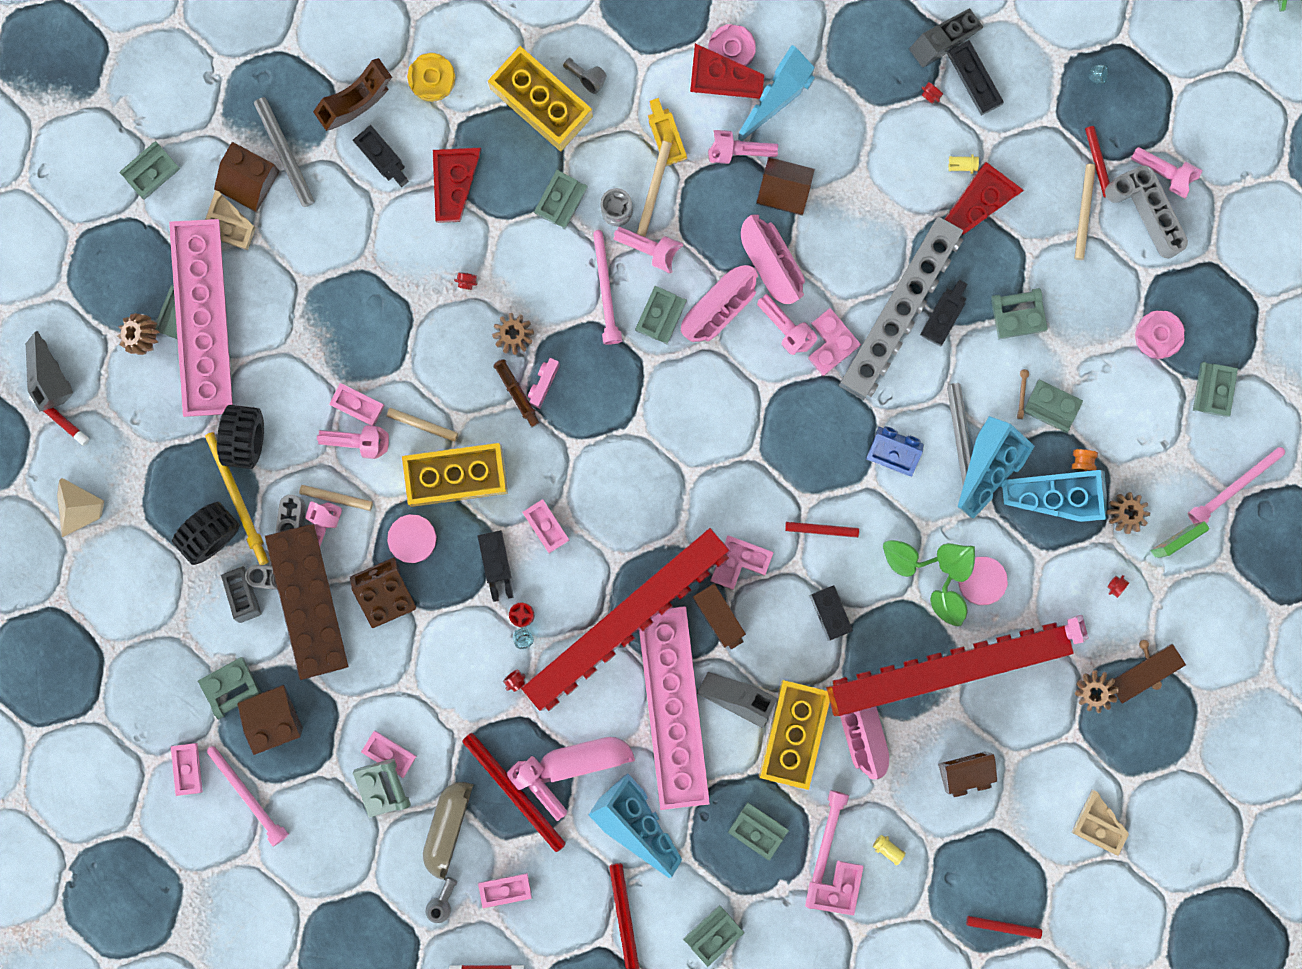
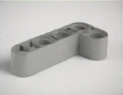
M1140 166L1118 176L1107 185L1105 195L1109 201L1119 203L1132 198L1157 251L1162 257L1173 258L1186 249L1188 244L1187 237L1155 172L1150 167ZM1137 176L1143 180V184L1139 182ZM1117 185L1122 188L1123 193L1117 189ZM1148 198L1152 199L1154 205L1150 204ZM1159 219L1163 221L1165 227L1161 226Z
M292 494L286 495L280 500L276 533L284 531L285 527L289 524H292L294 528L304 525L306 510L304 500ZM293 502L297 504V509H288V504ZM286 516L295 517L296 521L286 519ZM253 565L248 568L245 579L250 586L277 590L272 565ZM258 570L264 573V579L260 583H256L254 580V573Z

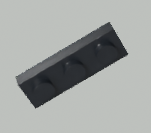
M970 40L949 50L947 55L981 116L1003 105V99Z

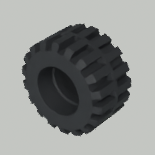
M228 405L225 408L220 419L217 434V454L222 466L253 469L256 466L261 455L264 439V419L261 409L238 405Z
M214 502L201 508L188 518L174 534L172 543L191 565H196L206 561L220 551L235 536L240 525L220 502Z

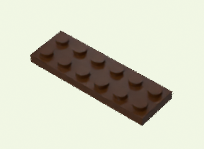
M310 524L265 535L299 679L303 680L348 668L315 525Z

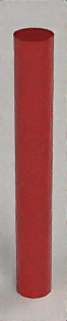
M1090 126L1085 128L1093 161L1096 165L1095 168L1103 197L1106 198L1105 189L1110 181L1095 127Z
M786 522L785 531L859 537V528L798 522Z
M967 916L966 926L1037 939L1042 937V929Z

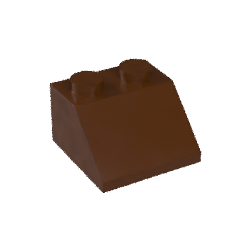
M231 142L220 162L214 190L257 213L280 171L272 162Z
M285 685L278 686L237 703L243 731L253 755L301 737L303 727Z
M986 751L938 763L945 792L953 794V797L968 794V789L976 787L977 791L992 788L991 783L997 782L995 756Z

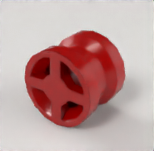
M517 603L509 611L511 623L518 627L530 625L535 617L533 608L526 603Z

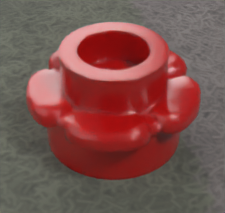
M930 82L925 87H921L924 91L922 96L932 104L935 101L940 102L939 99L943 93Z
M458 272L457 279H454L455 282H458V287L462 289L472 290V287L478 284L476 283L477 275Z
M1124 575L1120 578L1115 576L1107 586L1110 589L1109 595L1113 594L1118 598L1129 584L1124 579Z
M518 669L511 672L503 680V683L507 686L505 689L507 691L512 689L516 692L525 685V674H522Z

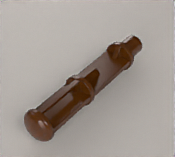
M505 359L498 360L493 365V368L496 369L507 392L511 394L523 415V419H527L531 428L537 426L540 422L535 415L536 410L529 403L519 386L520 383L516 381L506 364L507 361Z

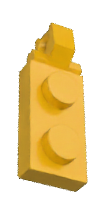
M659 98L650 100L649 105L652 114L648 115L649 125L659 152L662 141L672 143L666 166L686 160L687 155L672 113L669 112V109H662Z

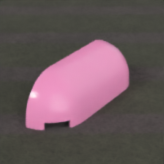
M750 215L744 221L741 228V241L745 251L772 297L783 304L796 302L804 295L803 284L805 279L776 227L771 222L767 224L759 219V215Z
M744 265L736 267L725 274L686 314L681 323V333L691 342L704 340L708 342L716 337L755 296L756 291L754 289L756 278H758L755 268Z
M877 707L840 716L854 766L857 769L860 768L870 779L882 778L889 767V752Z
M604 737L549 752L540 762L544 770L539 778L544 783L560 781L620 766L621 764L635 761L630 746L626 742L616 737Z

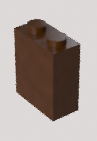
M715 584L692 597L723 648L729 646L730 649H733L744 642L742 637L746 633Z

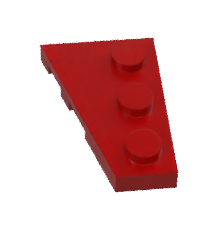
M695 43L690 92L761 98L764 74Z
M481 148L433 150L436 223L461 222L482 151Z
M985 162L944 220L962 229V236L1024 190L989 163Z

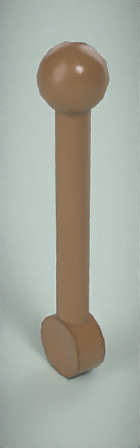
M1026 369L1020 371L1022 380L1017 419H1023L1026 379L1029 377V371Z
M1141 640L1139 646L1143 649L1147 659L1150 657L1148 650L1149 642ZM1159 681L1151 687L1158 690L1161 688L1162 683Z

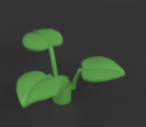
M896 540L885 541L883 543V550L887 562L892 570L901 576H912L916 572V567L921 568L937 561L939 562L940 569L944 573L949 574L942 587V591L935 590L932 592L930 597L931 606L936 615L944 622L957 627L962 626L968 613L966 602L958 593L948 591L947 589L952 579L957 582H964L971 576L975 564V546L946 543L938 548L937 557L924 562H917L919 554L911 545Z

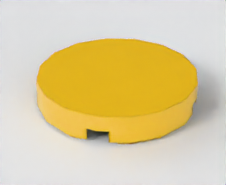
M427 53L420 55L413 64L411 63L407 79L409 87L415 96L424 101L434 102L442 100L450 94L454 88L456 76L452 64L444 56L436 53Z

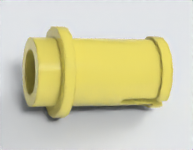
M971 154V157L949 156L948 171H970V174H973V171H978L979 157H974V154Z
M880 835L873 844L876 853L880 852L895 865H898L905 857L906 852L890 842L888 836Z

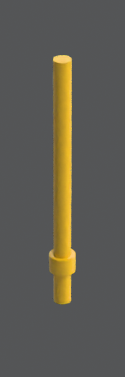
M210 432L205 437L248 536L246 539L250 549L254 550L259 564L265 565L269 560L262 546L264 544L263 539L256 532L229 466H222L219 462L217 438L214 432Z

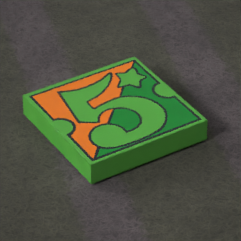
M1205 521L1191 524L1150 551L1155 558L1170 556L1209 531L1208 529L1210 528Z

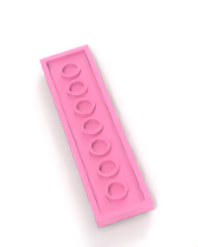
M220 220L170 221L183 417L222 415L228 405H233Z
M686 607L671 608L662 616L660 613L652 618L654 623L642 632L639 629L660 810L710 804Z

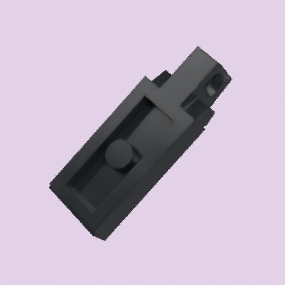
M372 125L368 126L352 140L388 181L394 178L401 188L409 182L407 177L401 172L405 168L401 159Z
M959 279L953 290L947 288L943 292L920 336L940 347L943 345L966 304L964 302L967 298L963 297L962 294L968 285L967 283Z

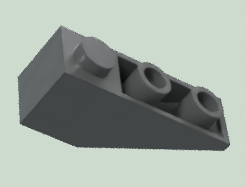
M969 8L924 32L909 50L922 68H924L980 31L983 25Z
M36 331L25 343L27 389L39 412L64 404L71 397L73 391L70 383L62 374L58 362L51 355L47 343L42 339L39 332Z
M710 672L706 674L697 691V694L761 728H763L778 698L758 687Z

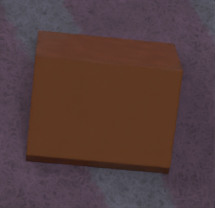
M768 157L756 204L803 216L815 169Z

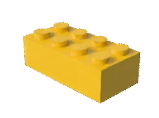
M521 46L514 51L488 80L490 90L560 152L593 118L592 108Z
M500 443L402 456L407 503L411 507L508 494L503 449Z
M781 680L759 777L809 790L830 703L828 692Z

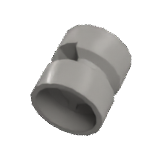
M613 188L604 193L600 206L602 217L606 223L619 227L629 222L633 211L629 194L619 188Z

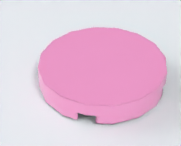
M726 24L719 27L709 40V50L747 67L751 64L755 55V40L752 34L740 25Z
M1152 311L1144 316L1136 326V344L1141 352L1148 357L1155 359L1168 358L1177 353L1184 344V325L1171 312Z
M409 514L400 517L392 524L388 531L387 542L390 551L396 558L407 563H418L432 555L436 546L437 535L435 528L427 519L419 515Z
M976 557L974 569L969 579L964 582H958L962 596L976 605H990L998 601L1005 594L1008 585L1004 567L997 560L989 557Z

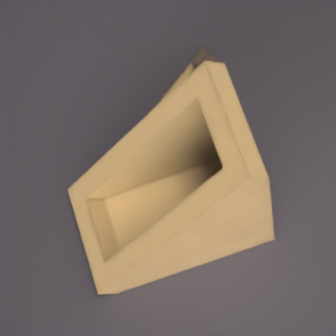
M63 478L59 480L57 500L61 534L64 537L100 519L104 500Z

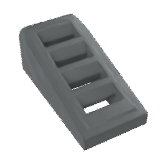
M244 566L221 575L233 619L238 623L262 615L254 590L245 579L246 569ZM242 578V581L230 584V581ZM242 587L245 588V590L234 594L233 592ZM247 597V600L237 603V600Z

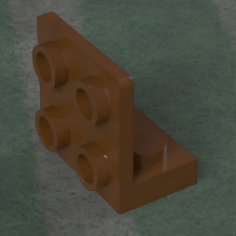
M395 557L350 576L352 592L371 628L378 627L416 610V605L401 577L399 565Z

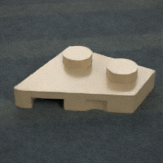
M215 190L205 220H220L221 242L248 250L256 228L219 191Z
M1091 790L1071 833L1119 856L1129 833L1119 823L1115 814L1107 807L1099 793Z

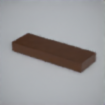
M1171 643L1115 677V683L1112 686L1119 688L1116 696L1123 704L1186 666L1175 646Z

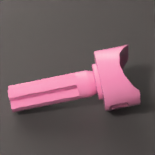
M713 130L715 142L708 150L709 162L729 164L733 154L777 157L778 144L734 141L732 131Z
M1140 147L1135 150L1131 157V160L1142 166H1148L1154 172L1171 180L1169 191L1186 199L1189 193V184L1199 179L1203 171L1188 162H1185L1182 167L1177 168Z
M620 226L614 233V240L653 256V267H657L667 273L673 272V257L683 247V243L670 239L667 236H664L657 243Z
M767 294L758 300L757 305L786 335L781 344L789 354L795 355L796 352H807L816 343L817 336L807 323L803 322L796 326Z
M366 425L361 434L319 430L317 440L319 445L360 448L363 458L377 459L388 451L389 434L381 427Z
M311 501L305 518L315 525L319 546H321L326 528L337 527L342 508L329 502L320 505Z
M533 756L527 761H518L507 772L510 781L518 790L529 786V789L555 820L559 821L567 814V810L541 778H539L544 770L543 766Z

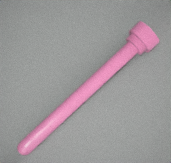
M596 230L593 235L606 324L602 338L603 344L612 345L622 342V334L615 325L603 232Z
M1278 447L1205 506L1194 507L1188 512L1190 520L1194 524L1203 521L1208 523L1211 517L1210 514L1283 457L1285 455L1284 448Z
M209 747L207 749L208 755L268 831L266 834L270 844L274 847L283 841L289 833L284 827L274 824L216 747Z
M833 790L829 792L828 801H830L829 806L831 808L812 882L822 883L840 809L847 805L849 795Z

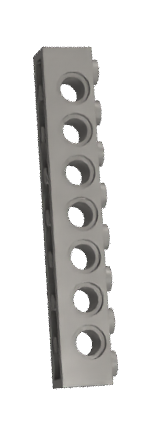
M939 216L937 217L838 386L862 400L867 395L872 397L879 385L875 383L879 374L884 376L891 363L887 362L890 355H896L903 344L899 341L903 333L908 335L915 322L912 321L914 314L922 312L927 303L924 297L927 292L933 293L939 283V280L935 278L940 271L943 273L946 271L951 262L948 256L952 250L957 252L963 242V239L960 238L963 232L962 229ZM941 243L945 248V252H936L933 244ZM921 264H930L933 272L930 274L924 273L921 269ZM917 284L921 289V293H911L909 285ZM897 305H906L909 309V314H899ZM893 325L897 330V334L895 336L887 335L885 326ZM876 345L883 347L885 351L884 356H875L872 348ZM863 366L870 367L873 372L872 377H863L860 373V368Z

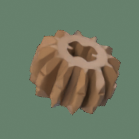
M135 313L130 314V317L123 318L124 325L118 326L121 329V333L117 337L122 339L119 345L130 354L144 355L147 351H154L153 344L159 343L156 340V335L160 333L155 330L157 323L152 321L148 315Z
M509 313V321H506L503 316L500 317L503 325L494 324V328L500 332L492 334L494 339H499L495 344L497 348L504 345L503 352L505 354L512 348L513 354L517 355V347H520L525 352L527 349L524 342L527 344H532L533 342L532 339L526 337L534 335L533 329H527L531 325L530 321L522 323L523 315L521 314L516 320H514L513 313ZM515 329L519 336L515 335L516 339H511L510 335H507L508 333L511 334L510 330Z
M1132 492L1126 493L1125 497L1122 494L1117 495V501L1112 500L1109 503L1114 508L1107 510L1108 515L1114 516V518L1109 520V523L1117 522L1115 530L1121 531L1124 527L1125 534H1130L1132 529L1135 532H1139L1140 525L1146 526L1148 524L1143 518L1151 514L1143 510V508L1148 506V503L1140 504L1142 496L1137 495L1133 499ZM1128 509V511L1133 512V516L1129 517L1127 514H1124V510Z
M1093 670L1092 678L1089 674L1085 673L1083 674L1084 681L1078 680L1076 685L1080 689L1076 690L1075 695L1082 697L1079 700L1080 705L1088 703L1087 711H1091L1094 706L1097 713H1101L1102 706L1110 710V702H1117V697L1113 694L1118 693L1119 688L1112 686L1115 683L1114 678L1106 680L1107 672H1103L1102 676L1098 677L1097 670ZM1094 687H1096V690L1098 688L1102 690L1100 696H1098V693L1096 695L1092 693Z

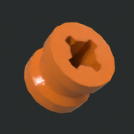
M1082 449L1073 450L1075 462L1072 464V470L1079 472L1097 470L1095 459L1098 458V452Z

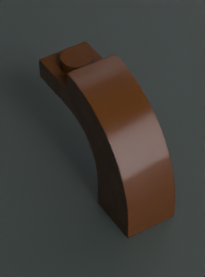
M379 58L373 59L353 84L336 94L322 98L313 113L326 131L340 127L377 103L389 90L386 85L392 79V76Z

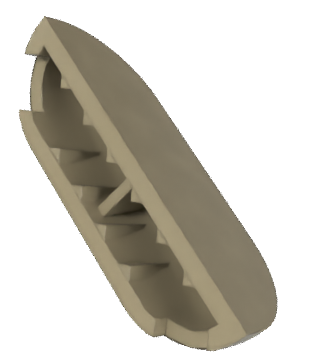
M467 782L453 783L443 790L438 799L423 849V862L426 869L439 879L445 880L474 784Z

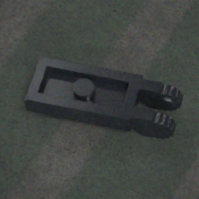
M502 530L477 535L486 580L490 587L493 602L499 601V593L495 582L503 580L506 596L508 599L514 598L510 580L512 576Z

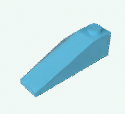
M791 45L777 67L772 79L774 81L773 84L767 85L759 100L761 103L754 106L739 131V140L743 141L798 97L804 88L808 90L815 79L813 76L815 67L795 46Z
M989 416L976 438L958 503V508L970 518L974 519L992 500L993 493L999 486L1003 488L1008 483L1007 478L1013 471L1018 472L1023 467L1035 447L1012 424Z
M1102 470L1008 479V483L1003 487L1005 505L1080 522L1106 520L1107 491L1105 472Z
M626 774L598 799L588 815L604 833L666 877L671 878L680 865L682 858L669 835L663 833L657 822L659 817L656 812L652 813L646 802L648 797L645 791L629 774Z

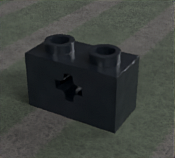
M834 585L809 595L828 641L853 631Z

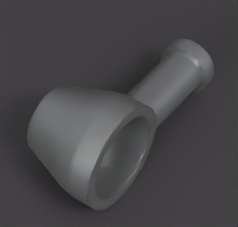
M568 58L564 62L563 68L576 75L589 92L597 94L607 77L604 70L595 66L585 71L573 62L572 58Z
M446 877V882L439 897L432 899L426 906V916L433 923H443L450 916L451 907L448 899L458 882L453 878ZM434 908H438L441 911L440 916L433 914Z

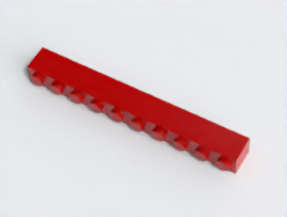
M709 528L525 684L521 688L539 711L545 709L548 711L552 710L560 703L558 698L564 693L568 696L579 687L577 682L584 677L587 680L597 671L595 667L601 661L607 663L616 655L614 650L620 645L626 647L635 639L634 633L639 629L643 632L654 623L652 620L654 616L658 613L662 616L673 607L671 602L679 597L681 600L692 591L690 586L694 582L698 581L699 584L710 575L709 570L714 565L717 567L723 565L729 559L727 555L731 552L713 529Z
M1054 622L1042 625L1043 630L1034 632V628L1019 631V637L1011 638V634L996 637V643L988 644L987 640L973 643V649L965 650L964 646L950 649V655L942 656L941 652L927 655V661L918 662V658L904 661V667L896 669L894 665L881 667V673L874 675L871 674V671L856 674L857 679L848 681L847 677L832 680L833 685L826 688L833 715L842 716L1074 654L1071 641L1067 637L1065 625L1057 626V623Z

